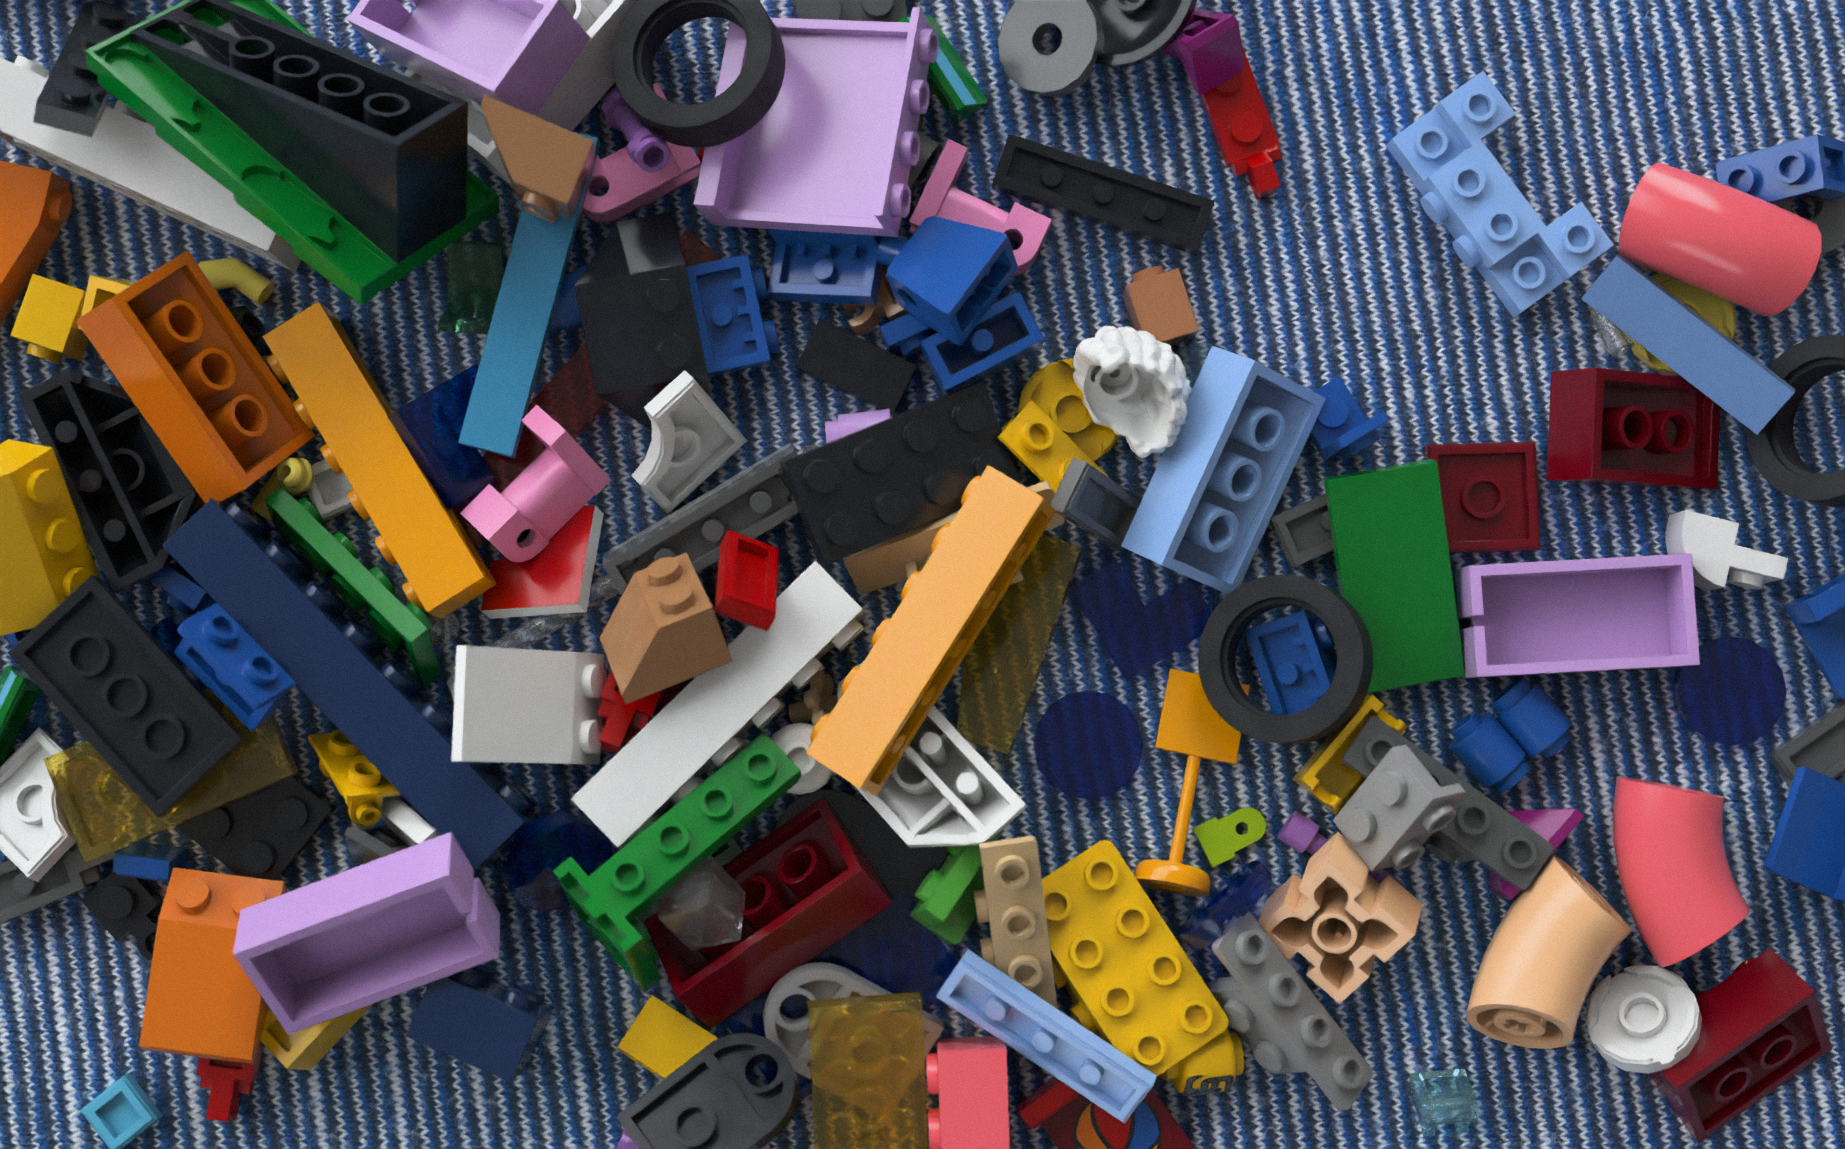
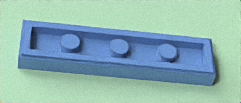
M1619 253L1581 298L1757 435L1795 393V388Z

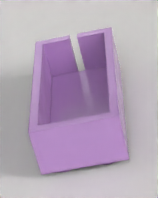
M360 0L347 18V21L382 56L479 104H482L486 95L534 116L540 111L590 40L589 35L559 0H408L415 7L412 14L398 0Z
M1692 553L1469 565L1455 570L1458 619H1469L1470 628L1460 630L1465 676H1462V679L1700 665Z
M452 832L240 910L233 955L289 1035L498 958L500 912L479 877L473 879V867Z

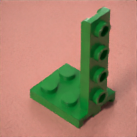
M765 732L748 744L590 876L582 870L572 857H569L553 870L575 915L643 993L661 979L653 962L659 957V954L649 942L652 939L636 917L792 788L801 778L800 769Z

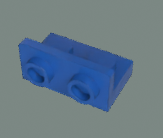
M748 254L686 267L708 377L756 366H762L763 370L773 368L771 353L780 352V346L774 319L763 322L759 301L769 299L762 267L752 269Z
M1306 609L1244 631L1273 714L1287 715L1303 711L1320 700L1329 689L1337 667V655L1334 649L1336 645L1330 630L1316 614Z

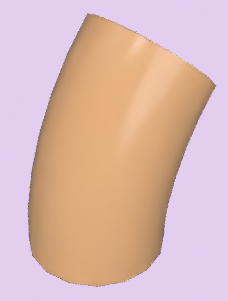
M1552 855L1545 862L1528 889L1522 890L1513 901L1492 937L1473 983L1466 1011L1467 1022L1482 1034L1507 1044L1526 1048L1552 1049L1564 1047L1572 1042L1583 1003L1595 978L1614 950L1632 931L1628 923L1614 907L1578 872L1558 856Z

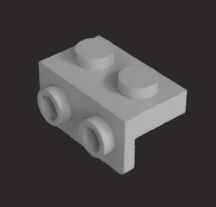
M1407 745L1396 746L1389 750L1332 821L1371 871L1393 866L1403 869L1413 864L1423 855L1425 851L1423 843L1432 833L1441 830L1454 819L1456 811L1453 808L1465 796L1466 791L1459 783L1440 787Z

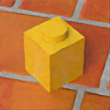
M32 274L10 336L28 343L26 354L59 364L63 355L81 361L88 338L83 330L78 329L79 325L75 320L81 317L86 291Z

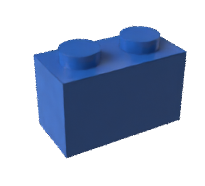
M1018 290L992 304L961 346L954 344L940 333H936L921 341V353L943 395H947L980 382L1041 350L1045 338Z

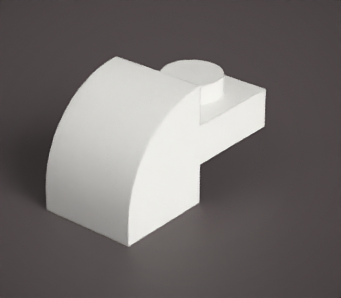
M1688 510L1669 515L1665 537L1668 555L1692 553L1694 586L1700 589L1710 591L1724 588L1728 574H1730L1728 582L1733 585L1750 589H1762L1763 583L1784 580L1788 562L1786 557L1735 545L1739 523Z

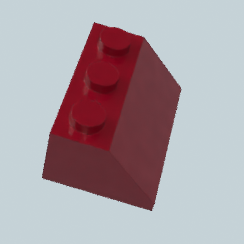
M1771 948L1756 958L1745 960L1734 970L1731 976L1711 990H1704L1695 996L1702 1016L1700 1038L1690 1054L1673 1067L1649 1073V1075L1689 1133L1700 1143L1832 1049L1815 991Z

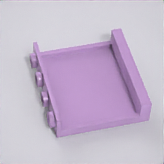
M912 7L910 23L771 18L781 36L785 51V74L782 87L772 107L750 130L731 141L705 147L694 205L715 226L898 237L901 218L907 217L911 205L908 179L911 166L917 164L920 156V138L917 129L920 114H925L929 106L930 92L926 80L929 63H934L938 56L939 38L937 31L931 27L920 7ZM731 21L715 97L728 89L736 80L744 66L747 55L745 31Z

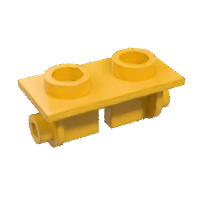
M1032 400L1028 402L1014 419L1011 418L1001 428L1002 433L997 437L1042 482H1049L1054 494L1072 458L1087 462L1109 477Z
M339 729L331 733L308 735L310 744L320 758L319 768L321 772L332 780L340 795L344 796L351 820L363 826H372L377 823L381 817L384 797L400 796L401 793Z

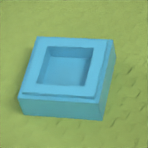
M131 1073L123 1075L80 1110L109 1149H123L163 1117L162 1113Z

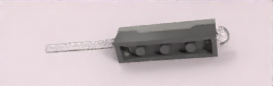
M791 443L604 553L602 565L608 575L591 584L587 612L618 593L623 595L633 574L648 568L650 564L658 559L676 557L687 552L696 573L719 560L720 544L727 530L754 539L798 513L796 503L779 463L797 455ZM806 445L801 447V450L805 452L818 446ZM587 612L539 615L487 647L526 649ZM456 665L450 668V672L454 680Z

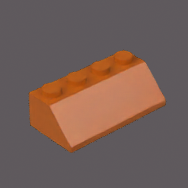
M188 250L75 320L205 504L211 498L222 501L248 488L316 436L300 418L293 402Z

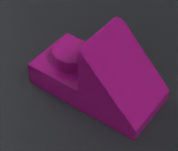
M1204 9L1196 10L1192 13L1181 34L1170 46L1162 51L1163 55L1180 59L1199 95L1205 94L1244 69L1239 24L1233 14Z

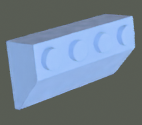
M1212 346L1186 402V422L1181 425L1176 442L1171 447H1166L1121 547L1225 594H1229L1238 588L1243 581L1326 398L1253 359Z

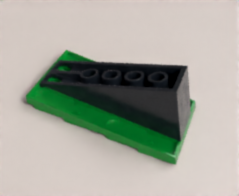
M184 0L85 50L87 69L97 75V81L104 89L152 124L158 137L231 191L238 205L292 245L293 254L360 305L376 296L378 291L382 292L413 271L414 267H419L447 248L449 243L453 244L481 225L482 221H487L499 212V195L467 169V101L316 39L272 0Z

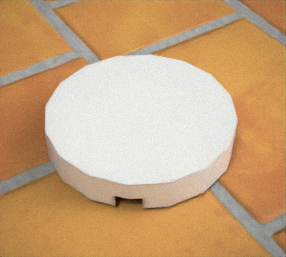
M1637 964L1624 968V973L1617 974L1613 978L1609 975L1600 981L1588 998L1585 1021L1593 1046L1608 1063L1628 1072L1649 1074L1671 1068L1690 1054L1700 1038L1702 1016L1694 993L1678 974L1659 966Z

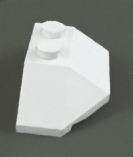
M844 679L838 683V701L842 696L841 686ZM935 706L929 712L877 796L853 785L909 848L976 846L979 843L989 842L1027 808L1022 799Z

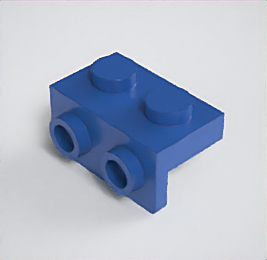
M778 229L767 230L776 242L767 291L774 301L877 305L883 264L877 261L876 253L878 245L882 240L881 236Z
M218 603L184 620L178 628V633L183 639L173 653L251 732L269 720L296 683Z

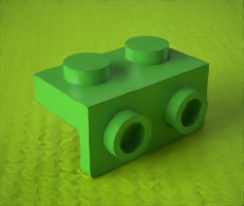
M1004 829L1001 830L989 842L997 841L1003 833ZM979 845L946 846L945 850L950 855L939 871L934 868L929 872L915 893V896L920 900L909 916L950 945H956L961 941L977 917L973 890L984 889Z

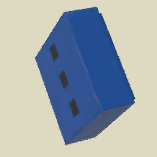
M133 840L115 853L113 872L116 875L166 882L171 877L173 867H186L187 848Z

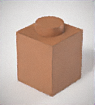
M1158 265L1133 274L1131 276L1133 283L1127 284L1122 293L1133 328L1137 331H1147L1154 335L1157 341L1169 344L1170 346L1194 339L1199 328L1179 268L1164 272L1162 265Z

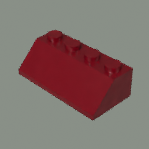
M823 796L646 919L645 924L676 998L711 1029L775 985L787 972L804 965L893 902L873 865L829 801Z

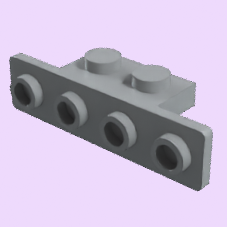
M1238 911L1212 944L1213 952L1232 975L1230 977L1218 978L1210 989L1228 1017V1025L1237 1030L1253 1051V1056L1257 1063L1268 1070L1270 1074L1308 1072L1337 1110H1349L1371 1079L1373 1070L1250 911Z

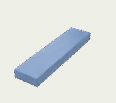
M969 949L966 950L936 995L938 999L1123 1123L1127 1121L1151 1090L1157 1078L1155 1074Z

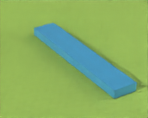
M577 133L581 136H584L594 141V152L596 161L597 153L600 146L599 139L597 137ZM594 164L570 221L557 216L555 223H550L528 214L523 210L525 204L522 206L458 443L461 445L515 459L524 423L521 420L527 415Z

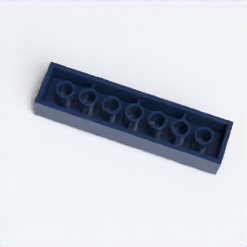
M211 498L162 546L277 662L306 696L441 835L452 832L474 870L495 865L541 820L532 810L538 804L535 798L517 781H513L511 784L504 781L495 772V769L500 765L499 762L452 761L454 714L442 703L438 702L434 705L418 692L424 686L423 683L403 663H399L396 666L380 653L386 645L369 627L363 623L357 626L346 618L343 612L348 608L347 604L330 587L325 584L320 587L305 575L311 568L297 552L289 546L283 549L267 536L273 528L260 514L251 507L243 508L236 501L229 505Z

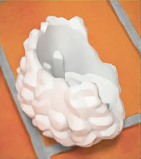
M1104 326L1097 331L1094 338L1082 340L1076 348L1072 364L1075 369L1073 379L1077 387L1083 392V405L1087 407L1093 422L1096 425L1110 427L1117 436H1125L1130 449L1141 458H1146L1151 453H1163L1166 447H1171L1176 442L1181 425L1186 422V401L1192 392L1189 386L1190 381L1186 379V371L1182 360L1177 354L1172 352L1171 346L1157 341L1151 333L1137 331L1131 326L1119 327L1117 329L1114 326Z

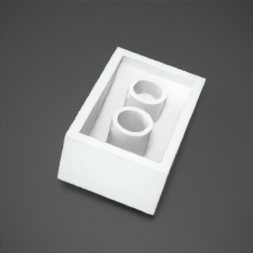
M457 645L452 761L600 764L602 749H600L601 742H599V738L604 726L602 724V717L598 716L597 712L601 704L600 694L607 680V673L604 668V655L569 651Z

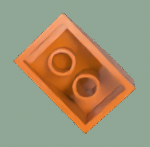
M173 867L158 918L139 1043L141 1050L254 1064L269 1006L236 960L233 952L240 910L288 893L283 881Z

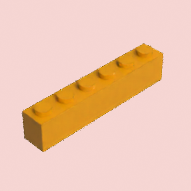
M318 301L265 334L263 338L272 351L266 357L270 368L284 385L290 382L299 398L293 402L295 410L306 426L311 430L317 427L326 444L320 447L323 457L337 475L344 472L353 487L351 491L347 492V496L363 520L371 518L381 534L374 541L382 556L391 566L398 563L408 581L402 584V588L409 601L418 606L422 611L426 610L427 613L443 619L497 585V582L336 315Z
M989 465L982 476H976L967 485L961 499L963 506L953 522L945 524L938 531L931 546L933 553L921 571H916L909 577L901 593L902 602L891 619H885L877 627L871 639V646L873 648L862 665L854 667L848 673L841 686L842 696L831 714L827 713L820 718L811 733L810 740L812 744L806 754L859 789L874 796L878 795L1057 512L1042 496Z

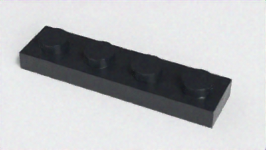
M86 1L36 101L33 122L92 137L111 93L98 83L97 75L87 69L85 50L140 23L141 16L128 13L115 4H95Z
M1010 133L991 188L1195 256L1199 251L1215 200Z

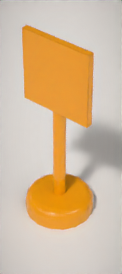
M1169 669L1155 748L1188 755L1169 861L1143 860L1136 865L1134 870V876L1141 886L1191 897L1209 896L1211 886L1210 877L1205 871L1182 864L1201 758L1235 765L1241 739V732L1222 719L1209 702L1201 683L1200 674ZM1240 683L1245 694L1248 696L1250 685Z

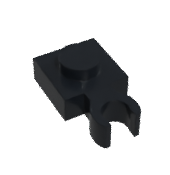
M112 872L81 901L116 941L124 940L132 933L136 937L137 947L141 955L145 959L152 961L154 950L152 938L157 931L158 919L153 913L162 906L163 900L145 879L116 875V873Z

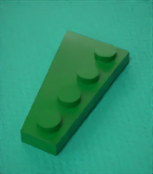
M281 486L264 499L274 526L321 576H325L330 571L334 573L330 580L346 604L356 614L364 607L369 611L366 614L367 618L379 633L378 637L384 642L386 647L393 654L401 648L407 652L414 668L412 673L423 683V687L426 688L441 675V671L429 634V630L433 626L423 611L412 602L404 606L393 595L396 590L385 574L377 567H373L368 571L357 560L359 553L354 545L339 531L332 536L321 525L324 521L318 510L305 497H301L296 501Z

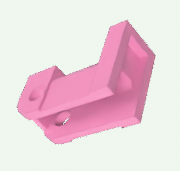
M659 83L653 84L655 93L667 100ZM667 142L670 153L669 161L663 169L657 172H646L641 169L629 156L627 146L601 160L597 155L582 212L588 219L596 223L610 224L699 179L701 162L693 147H684ZM600 188H609L605 195L595 196Z
M948 139L909 220L911 225L909 233L913 235L924 219L931 216L1008 235L1009 240L1017 242L1020 248L1013 250L1018 266L1013 276L1023 274L1035 262L1049 232L1052 219L1016 202L1009 213L955 188L967 161L968 148Z
M538 405L521 421L546 448L501 494L488 484L460 512L496 549L513 562H524L539 554L550 543L549 540L594 495L597 496L611 481L607 474L574 438ZM530 529L529 536L524 541L517 543L520 533Z

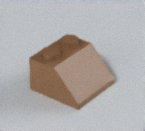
M485 95L481 104L485 122L517 198L525 204L523 210L534 217L550 223H555L557 216L570 221L595 161L594 141Z
M687 552L676 557L658 559L650 564L648 568L635 572L600 636V641L625 704L732 662L713 607Z

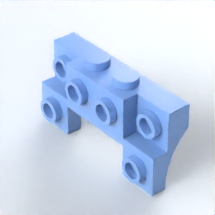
M1482 71L1441 100L1434 109L1393 137L1386 145V148L1423 196L1420 198V202L1426 214L1436 224L1443 223L1455 240L1452 244L1458 257L1468 267L1472 268L1475 266L1514 318L1610 249L1614 244L1582 201L1548 226L1543 223L1482 141L1511 120L1516 114L1486 73Z

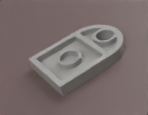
M827 962L804 964L783 975L769 992L763 1012L766 1038L780 1047L793 1065L795 1072L885 1120L892 1113L925 1060L926 1055H928L944 1029L942 1020L849 969ZM790 995H804L812 1002L810 1010L804 1016L789 1018L780 1011L783 1000Z

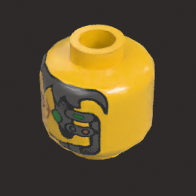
M1227 1028L1211 1041L1161 1074L1164 1080L1171 1079L1175 1089L1183 1096L1219 1093L1231 1089L1236 1076L1242 1075L1244 1070V1054L1238 1034L1235 1031L1229 1032Z

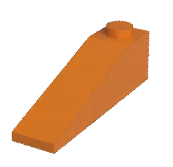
M1 160L0 326L57 238L61 222H65L68 219L72 207V194L69 191L71 184L55 173Z

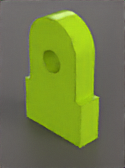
M1244 807L1220 819L1213 817L1193 827L1192 830L1210 866L1214 868L1236 857L1234 852L1261 839L1266 830V822L1258 810ZM1240 822L1246 825L1247 829L1244 834L1236 832V826Z

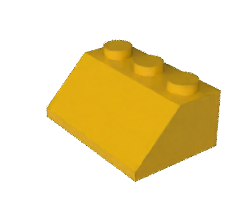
M10 439L0 444V636L35 628L91 575L99 577L53 448Z

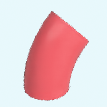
M1659 162L1651 166L1639 181L1628 204L1619 236V254L1632 264L1712 293L1764 317L1777 315L1792 305L1805 290L1816 270L1822 247V235L1817 224L1735 188Z
M1618 776L1613 804V840L1618 875L1628 908L1644 943L1659 967H1667L1709 946L1737 926L1750 912V908L1739 892L1731 874L1726 857L1723 839L1725 797L1658 782Z

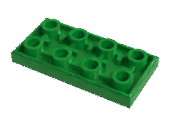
M1427 459L1324 478L1340 595L1358 612L1371 639L1373 673L1367 693L1465 676L1437 461Z

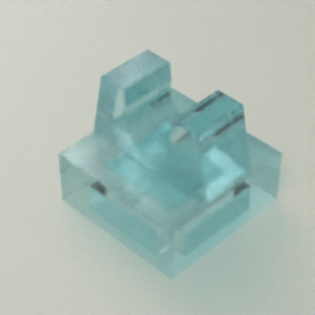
M1464 1068L1409 1074V1092L1414 1103L1423 1137L1435 1136V1125L1452 1123L1457 1134L1468 1133L1470 1122L1478 1121V1102Z

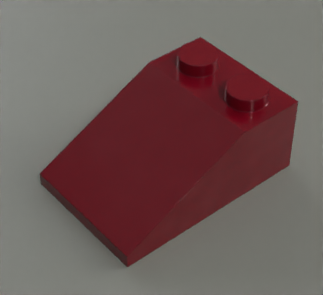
M1597 367L1551 372L1547 481L1597 485L1717 489L1720 406L1683 377Z

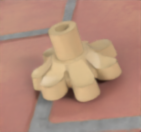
M823 670L817 672L810 679V690L804 692V700L789 704V717L793 724L812 721L813 727H815L822 716L827 713L831 714L838 703V694L832 695L834 682L829 674H825Z

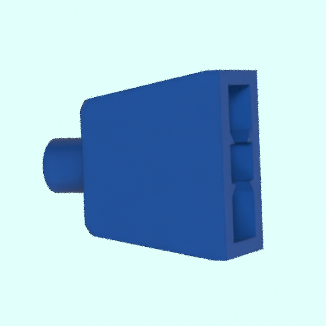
M936 216L924 219L909 240L899 235L898 237L884 236L878 245L876 253L877 261L888 267L886 277L897 303L959 346L963 344L1018 269L1008 235Z

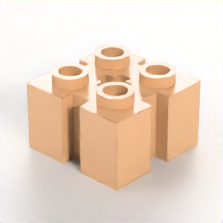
M1337 832L1308 860L1302 879L1294 873L1266 900L1258 923L1285 958L1290 960L1297 952L1310 962L1306 975L1341 1004L1370 977L1375 955L1385 963L1415 936L1423 904L1390 875L1381 883H1378L1368 874L1369 867L1349 841L1341 833Z

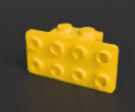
M1108 840L1099 841L1042 879L1055 989L1058 990L1064 986L1076 1005L1070 1008V1012L1077 1023L1095 1033L1101 1039L1108 1040L1110 1045L1156 1076H1159L1227 1029L1229 1021L1225 1012L1112 842Z

